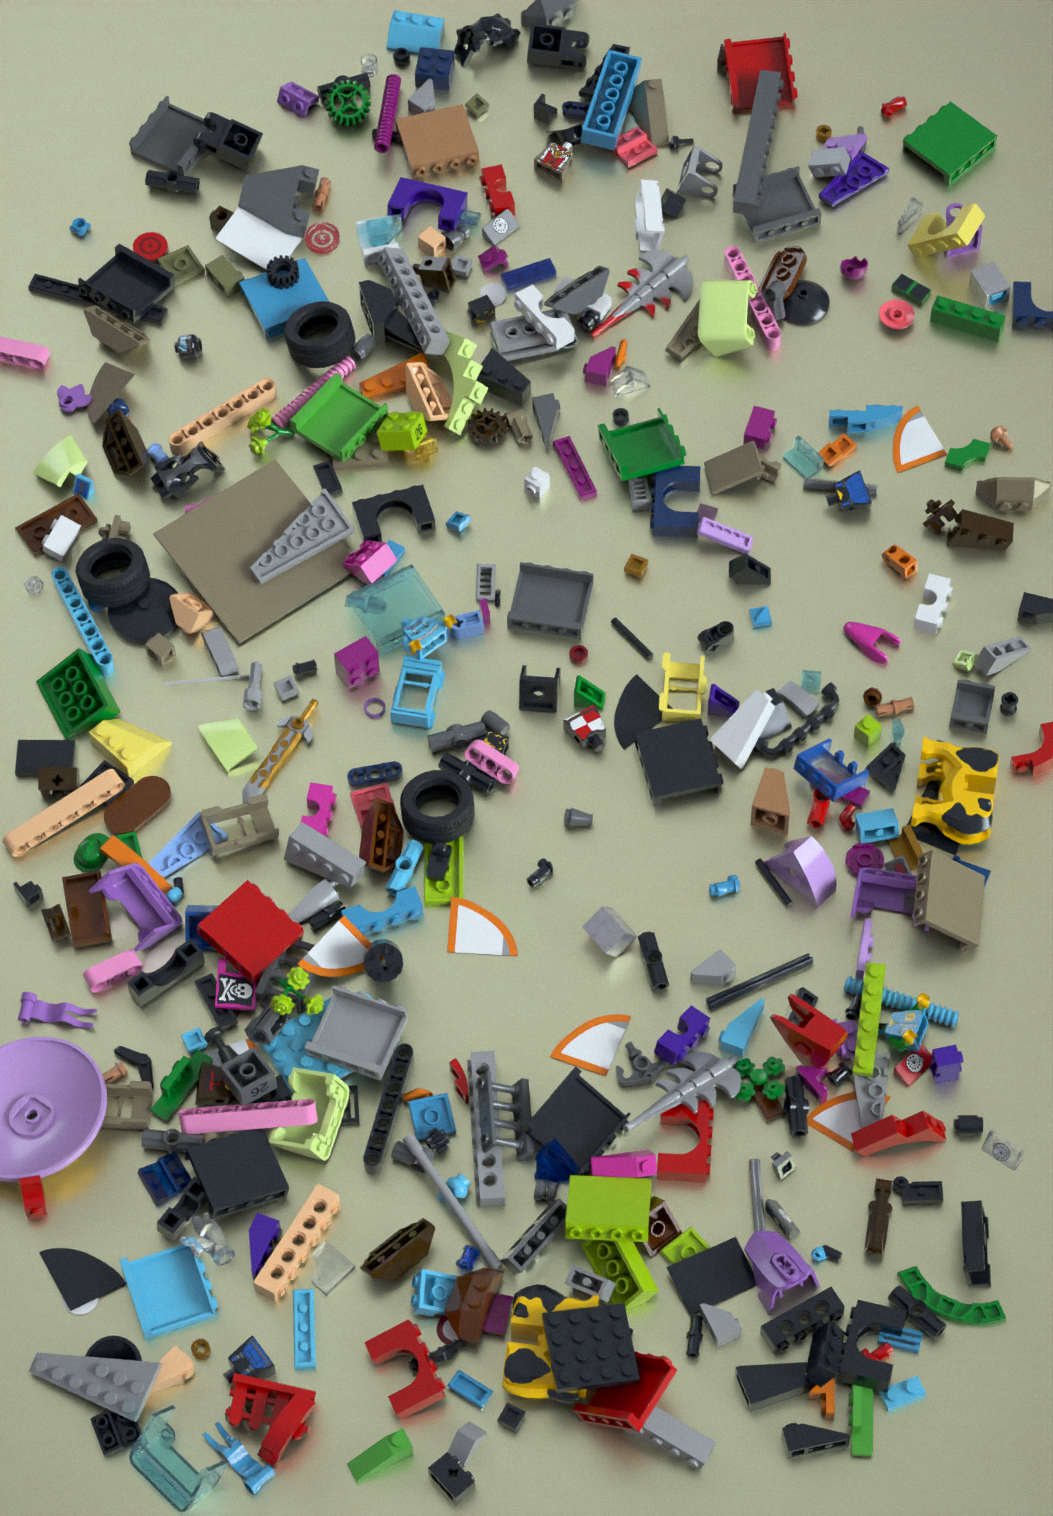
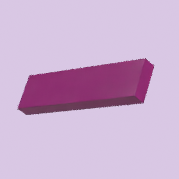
M570 436L553 441V447L579 500L596 496L597 490Z

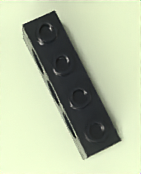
M829 1287L761 1325L760 1335L773 1354L778 1351L783 1352L790 1347V1344L795 1341H803L808 1334L816 1331L829 1320L832 1322L840 1320L843 1317L845 1306L833 1288ZM822 1309L826 1313L818 1314L816 1311ZM805 1319L808 1321V1323L801 1324L799 1323V1320ZM788 1329L791 1333L783 1334L781 1330Z

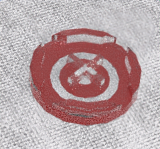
M322 222L323 224L315 223L308 227L305 232L306 246L315 253L323 254L336 249L340 243L338 228L328 222Z

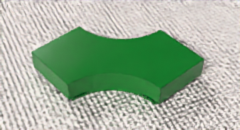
M973 439L969 445L963 448H950L945 460V466L963 470L971 462H984L991 443Z

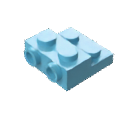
M421 1269L412 1279L415 1295L413 1294L411 1297L410 1306L414 1307V1313L431 1317L435 1314L445 1316L444 1310L458 1276Z

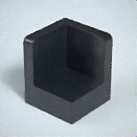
M541 94L534 103V118L549 125L557 114V108L546 104L545 95Z
M666 188L661 197L662 211L677 218L687 199Z
M29 881L20 887L17 882L13 883L15 893L27 909L44 899L42 889L38 884L34 885L32 881Z

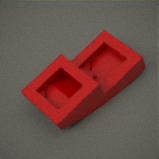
M455 1058L449 1062L450 1072L456 1078L454 1080V1090L464 1103L467 1104L469 1103V1090L466 1075Z

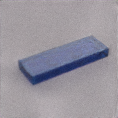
M548 258L502 273L500 278L508 291L557 275V271L551 259Z

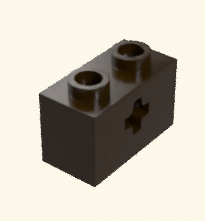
M39 767L38 790L43 792V795L52 796L55 795V792H62V795L67 796L79 788L80 769L77 767ZM58 777L63 780L59 786L54 783V781L58 780Z

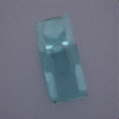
M400 214L366 221V231L371 248L388 245L402 228Z

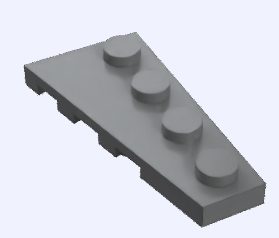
M890 1053L875 1054L872 1077L852 1075L861 1128L883 1119ZM851 1056V1057H850V1064H851L852 1073H853V1065H854V1057H855V1056Z

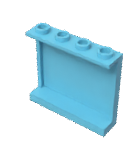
M190 1236L187 1237L188 1243L130 1262L127 1257L119 1260L145 1340L216 1316L215 1309L218 1308L215 1296H210L209 1291L212 1290L209 1278H204L205 1266L203 1260L198 1261L197 1255L200 1252L197 1243H192Z

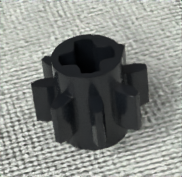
M437 1128L428 1131V1137L425 1139L428 1148L433 1152L436 1150L438 1154L446 1151L448 1148L447 1144L450 1143L444 1130L438 1131Z

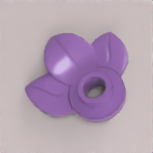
M82 384L76 385L71 389L61 385L57 390V397L60 400L59 407L65 412L73 411L78 407H84L92 400L91 395L85 394Z

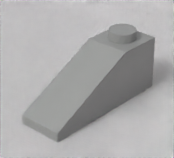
M1021 636L984 646L974 663L987 676L1004 669L1029 653L1032 648Z

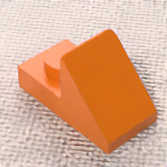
M834 1378L821 1388L816 1385L809 1392L808 1400H821V1413H825V1420L834 1421L835 1414Z

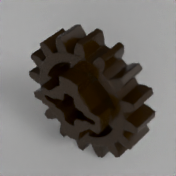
M484 408L483 412L477 410V415L471 414V419H468L467 430L470 438L474 437L475 442L480 440L481 445L484 442L490 445L491 441L498 443L497 438L503 439V434H506L507 421H505L504 415L500 416V411L494 413L493 408L490 411Z

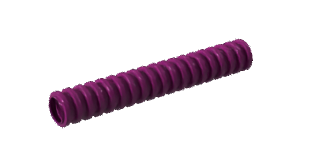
M390 74L386 77L374 149L379 153H386L390 148L401 86V78L396 74Z

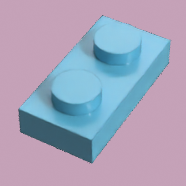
M914 1376L889 1386L888 1392L879 1391V1395L887 1412L926 1397V1392L918 1376Z

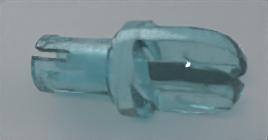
M367 594L363 598L346 595L345 607L359 608L363 613L382 614L386 610L387 604L382 598Z

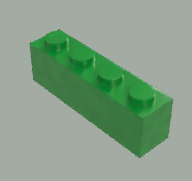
M937 295L931 308L930 322L999 342L1004 330L1006 316Z

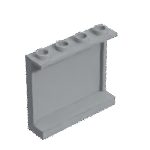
M332 986V998L312 1042L307 1041L305 1051L307 1056L381 1081L407 1023V1011L400 1005L395 1004L393 1006L387 1004L382 999L376 998L375 1000L369 998L364 993L351 992L343 986Z

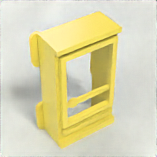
M663 653L662 669L665 671L664 693H661L659 698V710L662 711V721L683 723L700 719L702 694L706 692L707 677L703 675L705 656H701L700 664L670 662V653ZM669 679L698 681L697 688L669 686ZM669 690L697 692L696 711L667 709Z

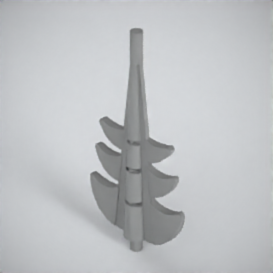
M706 1052L687 1054L679 1062L690 1066L694 1072L685 1068L667 1070L666 1074L675 1078L680 1083L678 1084L671 1080H657L655 1085L665 1090L667 1094L638 1117L623 1125L624 1131L629 1132L643 1122L681 1103L687 1106L693 1113H697L698 1100L695 1096L701 1097L712 1107L716 1102V1090L714 1087L726 1092L729 1098H734L741 1088L740 1074L732 1068L737 1063L736 1058L731 1057L727 1059L723 1057L720 1059Z

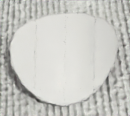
M491 283L482 287L480 295L481 297L488 295L493 305L499 306L505 300L506 290L501 284Z

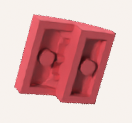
M635 127L619 136L614 152L630 168L657 154L658 150L647 139V134L639 127Z
M387 783L350 792L360 828L376 797L394 805Z

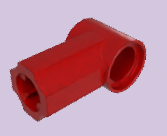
M818 789L813 793V800L807 820L808 825L817 829L824 826L827 810L830 806V799Z

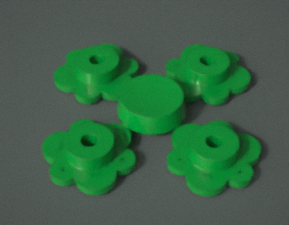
M769 1057L767 1062L762 1064L764 1070H753L755 1064L751 1063L748 1058L737 1061L733 1068L739 1072L740 1077L750 1076L751 1083L745 1084L741 1082L740 1091L735 1096V1099L750 1100L751 1096L755 1095L754 1085L764 1084L762 1093L767 1095L768 1099L773 1100L776 1097H782L785 1085L777 1080L773 1082L766 1081L768 1079L767 1075L773 1074L777 1076L779 1072L785 1070L783 1060L781 1058Z

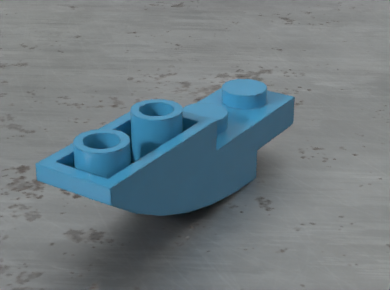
M866 405V411L830 410L829 427H847V433H861L882 429L902 419L903 406Z

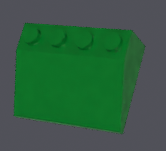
M80 648L36 681L66 740L92 730L103 720H111L121 712L91 654Z

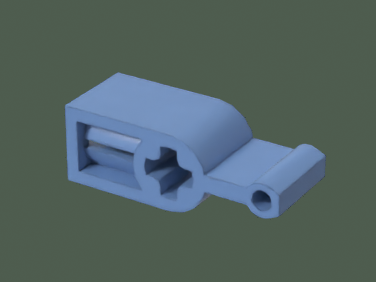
M477 610L454 616L457 623L452 624L451 629H446L447 637L451 636L453 639L461 640L484 634V623L480 611Z

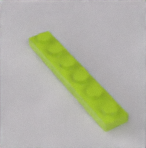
M866 962L852 1075L873 1076L886 965Z

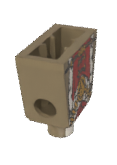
M564 142L562 146L551 143L534 158V170L563 184L573 165V146L569 142Z

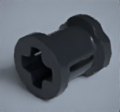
M1013 692L1003 694L1000 712L1005 716H1013L1017 711L1018 697Z
M841 1061L836 1069L826 1074V1077L831 1085L838 1088L844 1079L852 1076V1070L846 1063Z

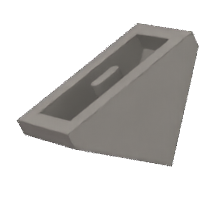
M469 1421L457 1430L448 1453L452 1457L456 1456L464 1467L487 1435V1432Z

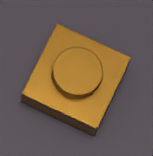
M631 554L624 567V572L641 578L648 566L649 560Z

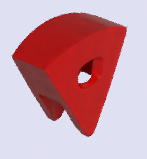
M789 994L787 997L789 1005L800 1024L797 1026L788 1019L776 1014H772L770 1019L786 1044L803 1065L821 1068L827 1064L847 1040V1031L794 994Z

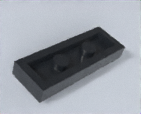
M212 973L194 981L217 1027L225 1030L238 1024L232 1009L215 1008L217 981Z

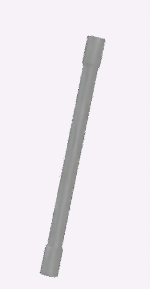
M413 1133L407 1135L403 1139L405 1145L425 1170L482 1253L489 1267L499 1270L503 1266L502 1262L475 1227L423 1151L422 1146Z

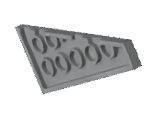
M37 1352L28 1372L137 1422L163 1363Z

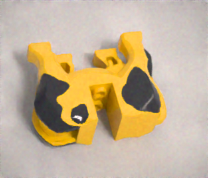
M924 736L920 760L938 759V761L930 764L920 762L917 786H922L932 780H940L942 784L937 800L915 795L911 826L916 827L922 822L934 824L946 837L961 845H974L987 840L991 833L993 820L992 808L999 754L987 748L959 747L941 740L931 741Z
M539 1284L525 1287L516 1292L513 1298L511 1338L536 1341L538 1343L537 1345L507 1342L502 1388L515 1396L550 1398L564 1403H574L579 1401V1397L585 1398L587 1389L556 1393L542 1322V1313L599 1306V1295H593L590 1299L583 1301L573 1297H565L556 1290Z

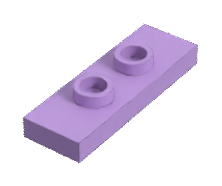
M706 517L700 519L697 535L741 553L748 554L750 552L753 536Z
M868 918L864 920L855 978L863 980L866 962L870 963L871 953H868V947L873 946L874 936L870 935L873 919Z

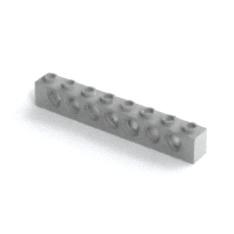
M384 247L379 255L378 262L395 296H397L398 302L424 353L444 355L450 340L404 250Z
M495 1051L471 1052V1060H467L468 1072H472V1078H468L469 1090H473V1096H469L470 1108H474V1114H470L471 1126H475L476 1131L472 1132V1145L476 1144L477 1151H473V1162L478 1163V1169H474L475 1181H479V1188H475L476 1200H480V1207L505 1206L501 1146L496 1145L487 1153L482 1152L478 1089L476 1088L477 1079L480 1077L478 1073L491 1071V1082L497 1083ZM492 1090L493 1100L498 1101L497 1091ZM494 1109V1118L499 1119V1109ZM495 1127L496 1137H500L499 1127ZM486 1163L492 1164L491 1167H485L483 1165ZM486 1182H493V1183H494V1184L491 1185V1186L485 1185Z

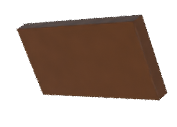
M79 493L15 527L16 533L34 557L43 552L44 545L41 543L45 535H50L52 532L50 527L55 519L58 520L61 515L81 525L80 531L98 522L97 517Z

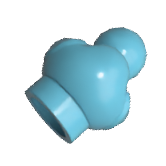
M459 1173L456 1177H450L446 1181L447 1186L455 1197H466L467 1188L471 1183L465 1176ZM438 1192L439 1201L446 1203L440 1192Z

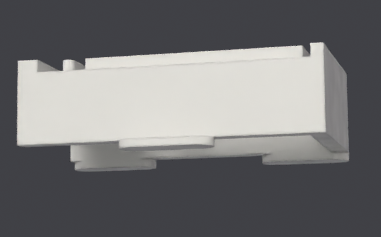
M640 179V186L634 202L636 213L634 228L635 235L638 236L640 252L645 253L659 249L665 230L662 224L659 181Z

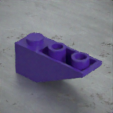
M256 1213L249 1228L253 1281L265 1265L267 1258L273 1253V1245L276 1240L280 1239L282 1234L279 1220L260 1213Z

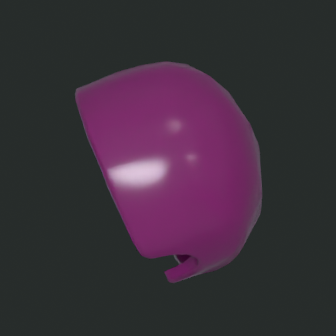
M854 256L852 259L842 260L839 269L845 278L858 280L864 277L868 268V261L865 258L860 261L857 259V256Z

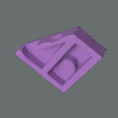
M866 133L828 138L821 149L845 147L851 158L850 161H853L867 140Z

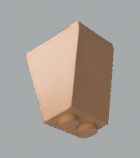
M765 767L752 803L750 825L788 835L790 807L784 772L776 768Z

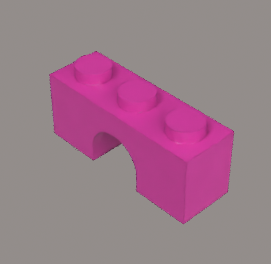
M310 782L306 798L307 808L317 810L318 813L314 816L302 815L301 822L326 837L328 836L329 829L327 823L328 821L331 822L333 814L331 806L335 805L337 794H334L333 786Z

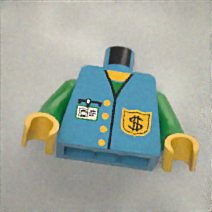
M921 993L917 997V1003L911 1009L892 1013L889 1023H879L878 1034L886 1035L889 1045L899 1052L904 1050L918 1052L929 1024L924 1008L929 1007L928 1001L930 997L925 993Z

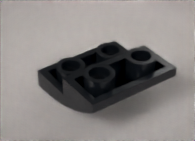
M109 1409L90 1418L104 1456L116 1454L146 1442L139 1419L135 1422Z

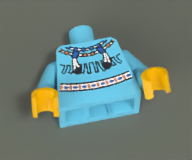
M450 614L443 620H434L420 616L414 621L406 617L401 623V626L404 628L402 638L404 651L415 654L419 660L423 659L447 641L446 629H451L452 624L457 623L455 617Z

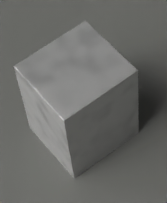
M995 262L970 271L969 287L983 309L989 310L1009 302L1011 286Z
M604 906L582 926L605 954L618 957L637 937L613 909Z

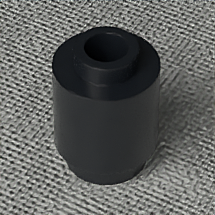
M957 1115V1119L953 1120V1129L957 1131L958 1135H978V1133H983V1117H978V1115Z

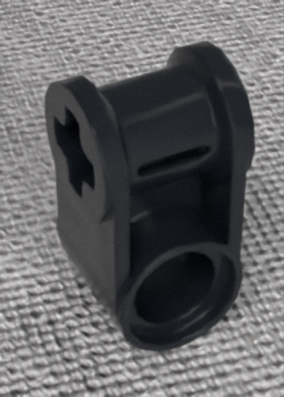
M722 621L702 631L697 639L706 647L705 651L708 654H712L733 642L734 626L729 621Z

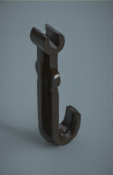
M876 1178L875 1201H871L868 1204V1210L871 1214H869L864 1247V1252L872 1254L873 1257L884 1255L889 1217L887 1215L891 1214L893 1210L892 1205L887 1202L888 1195L891 1194L892 1181Z

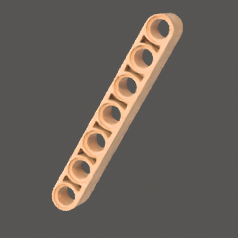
M265 378L169 436L171 453L176 456L187 453L200 441H207L272 402L276 398L275 382L270 378Z
M108 769L7 833L3 837L2 842L13 857H18L119 793L125 784L114 769Z

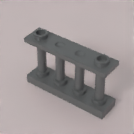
M296 940L291 946L310 951L315 945ZM284 951L264 970L256 988V1001L262 1002L266 997L283 994L284 991L274 989L271 986L274 980L282 978L287 981L289 980L286 977V973L280 972V964L285 962L300 967L298 963L302 959L289 956ZM309 972L307 978L310 982L301 991L304 996H309L317 974ZM287 994V997H291V1002L296 1003L297 1014H301L303 1008L306 1009L307 1004L297 995Z
M486 1071L476 1082L482 1152L487 1153L496 1145L514 1148L517 1152V1159L525 1160L535 1152L534 1140L522 1130L532 1118L529 1079L521 1078L510 1086L491 1082V1071ZM492 1090L511 1094L513 1104L493 1100ZM494 1109L512 1112L514 1122L494 1118ZM495 1127L514 1130L515 1140L496 1137Z

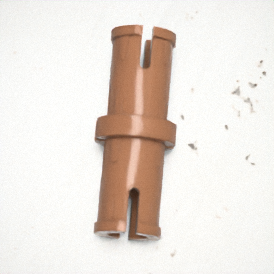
M326 177L320 179L318 189L314 194L315 200L312 209L317 212L323 211L325 200L329 196L328 189L331 180Z
M912 697L897 701L894 699L882 705H875L876 716L896 715L899 712L914 709L915 707L912 706L914 705V700Z

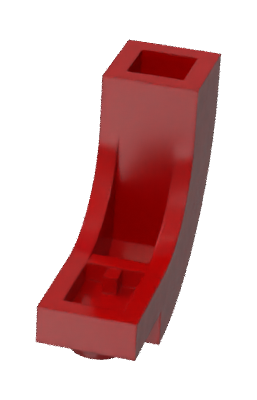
M1053 722L1040 724L1039 737L1042 746L1037 751L1011 757V773H1022L1031 770V774L1034 776L1043 773L1053 765Z
M298 1391L270 1427L260 1444L262 1446L257 1455L272 1466H275L295 1432L309 1417L316 1402Z

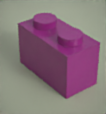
M758 406L753 407L744 432L743 445L754 441L758 449L765 450L766 444L771 442V430L775 429L777 424L774 410Z

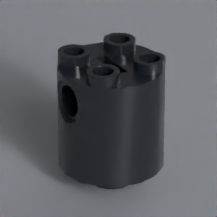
M379 939L370 943L365 949L363 955L364 969L374 981L381 983L390 982L402 972V952L394 942L387 939ZM381 955L384 956L385 963H382V962H381V959H380V956H381Z

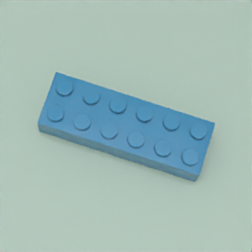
M608 50L582 128V143L615 151L641 71L642 58Z

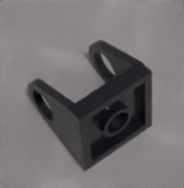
M522 665L519 680V709L557 712L561 668H556L555 677L527 676V665ZM534 692H541L543 695H536Z

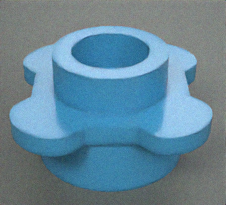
M76 218L69 228L70 231L83 236L85 231L91 228V225L86 223L84 218Z

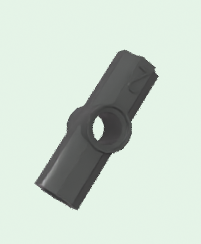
M482 721L464 726L453 724L446 731L427 735V739L432 752L449 747L461 749L468 742L479 740L482 736L485 737L486 729Z
M144 1129L141 1146L164 1149L169 1153L175 1154L180 1151L186 1152L187 1148L191 1145L203 1144L205 1137L204 1135L180 1133L177 1129H169L167 1131ZM172 1139L177 1140L175 1143H169Z

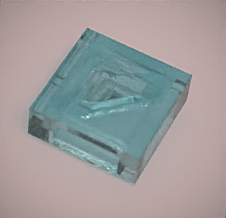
M464 210L460 217V224L477 227L481 219V213Z
M802 670L801 687L804 690L820 691L821 671Z
M897 718L892 722L893 743L901 745L905 730L900 718Z

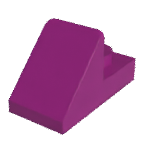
M799 1065L796 1067L795 1076H800L803 1079V1086L822 1105L827 1101L828 1095L827 1087L821 1082L826 1078L827 1069Z

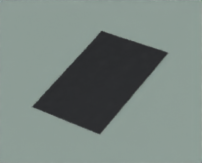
M736 1237L666 1267L690 1315L699 1311L700 1304L705 1303L712 1306L756 1286L754 1272Z

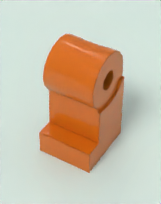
M892 545L882 553L884 562L899 572L900 577L905 581L917 572V559L899 546Z

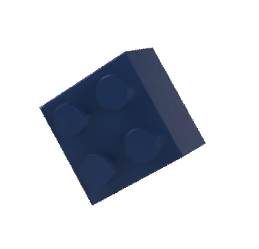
M420 47L415 69V87H421L430 78L433 81V89L449 91L455 66L454 51Z

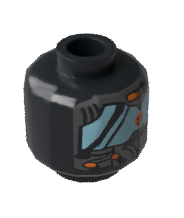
M194 334L179 336L174 344L175 352L179 353L183 359L198 357L199 353L202 352L201 339L197 338Z

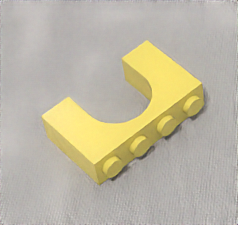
M976 203L962 206L955 220L947 228L946 222L938 212L925 215L907 246L917 258L968 246L985 218V214Z

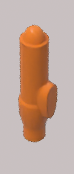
M626 339L620 341L615 357L614 368L619 369L621 363L625 360Z

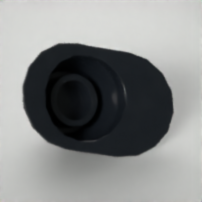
M584 123L568 129L549 132H555L561 144L569 142L572 146L582 143L581 135Z

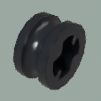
M618 408L613 411V422L616 425L624 426L628 423L629 413L626 409ZM619 415H623V419H618Z

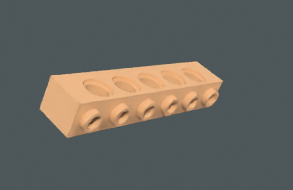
M320 1184L316 1185L254 1280L255 1291L275 1302L279 1296L282 1297L284 1295L287 1283L297 1275V1268L300 1263L306 1261L311 1246L314 1247L317 1244L319 1234L322 1230H326L330 1223V1217L338 1212L341 1205L339 1194ZM318 1208L324 1209V1211L321 1213H318L315 1210H317ZM309 1224L314 1226L311 1229L304 1228L306 1225ZM296 1241L303 1242V1244L299 1246L294 1245ZM287 1257L292 1258L290 1262L283 1261ZM275 1274L282 1275L278 1279L272 1278V1276Z

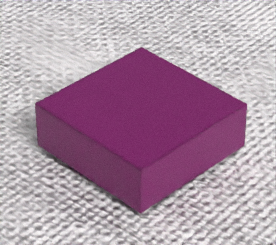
M480 599L479 611L484 625L490 624V611L487 600Z

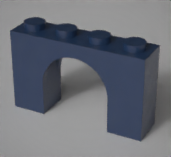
M1013 281L1012 327L1053 328V311H1044L1035 306L1031 298V282Z
M676 466L652 473V483H656L655 487H652L651 498H655V502H651V513L654 514V518H650V529H654L653 536L698 538L699 512L672 510L666 506L664 499L669 494L678 491L700 492L701 466Z

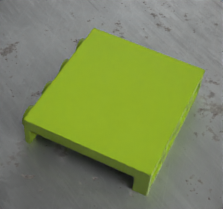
M570 1175L565 1239L648 1242L652 1179Z

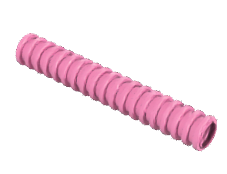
M346 356L339 363H336L327 373L320 376L315 383L307 387V390H304L303 393L295 397V400L288 403L283 410L276 413L275 417L271 418V423L279 428L287 427L294 415L335 373L340 374L342 379L348 373H351L356 368L354 361Z

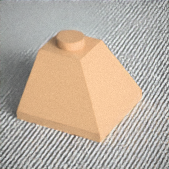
M192 592L173 594L169 597L175 622L185 633L200 632L216 616L209 605Z

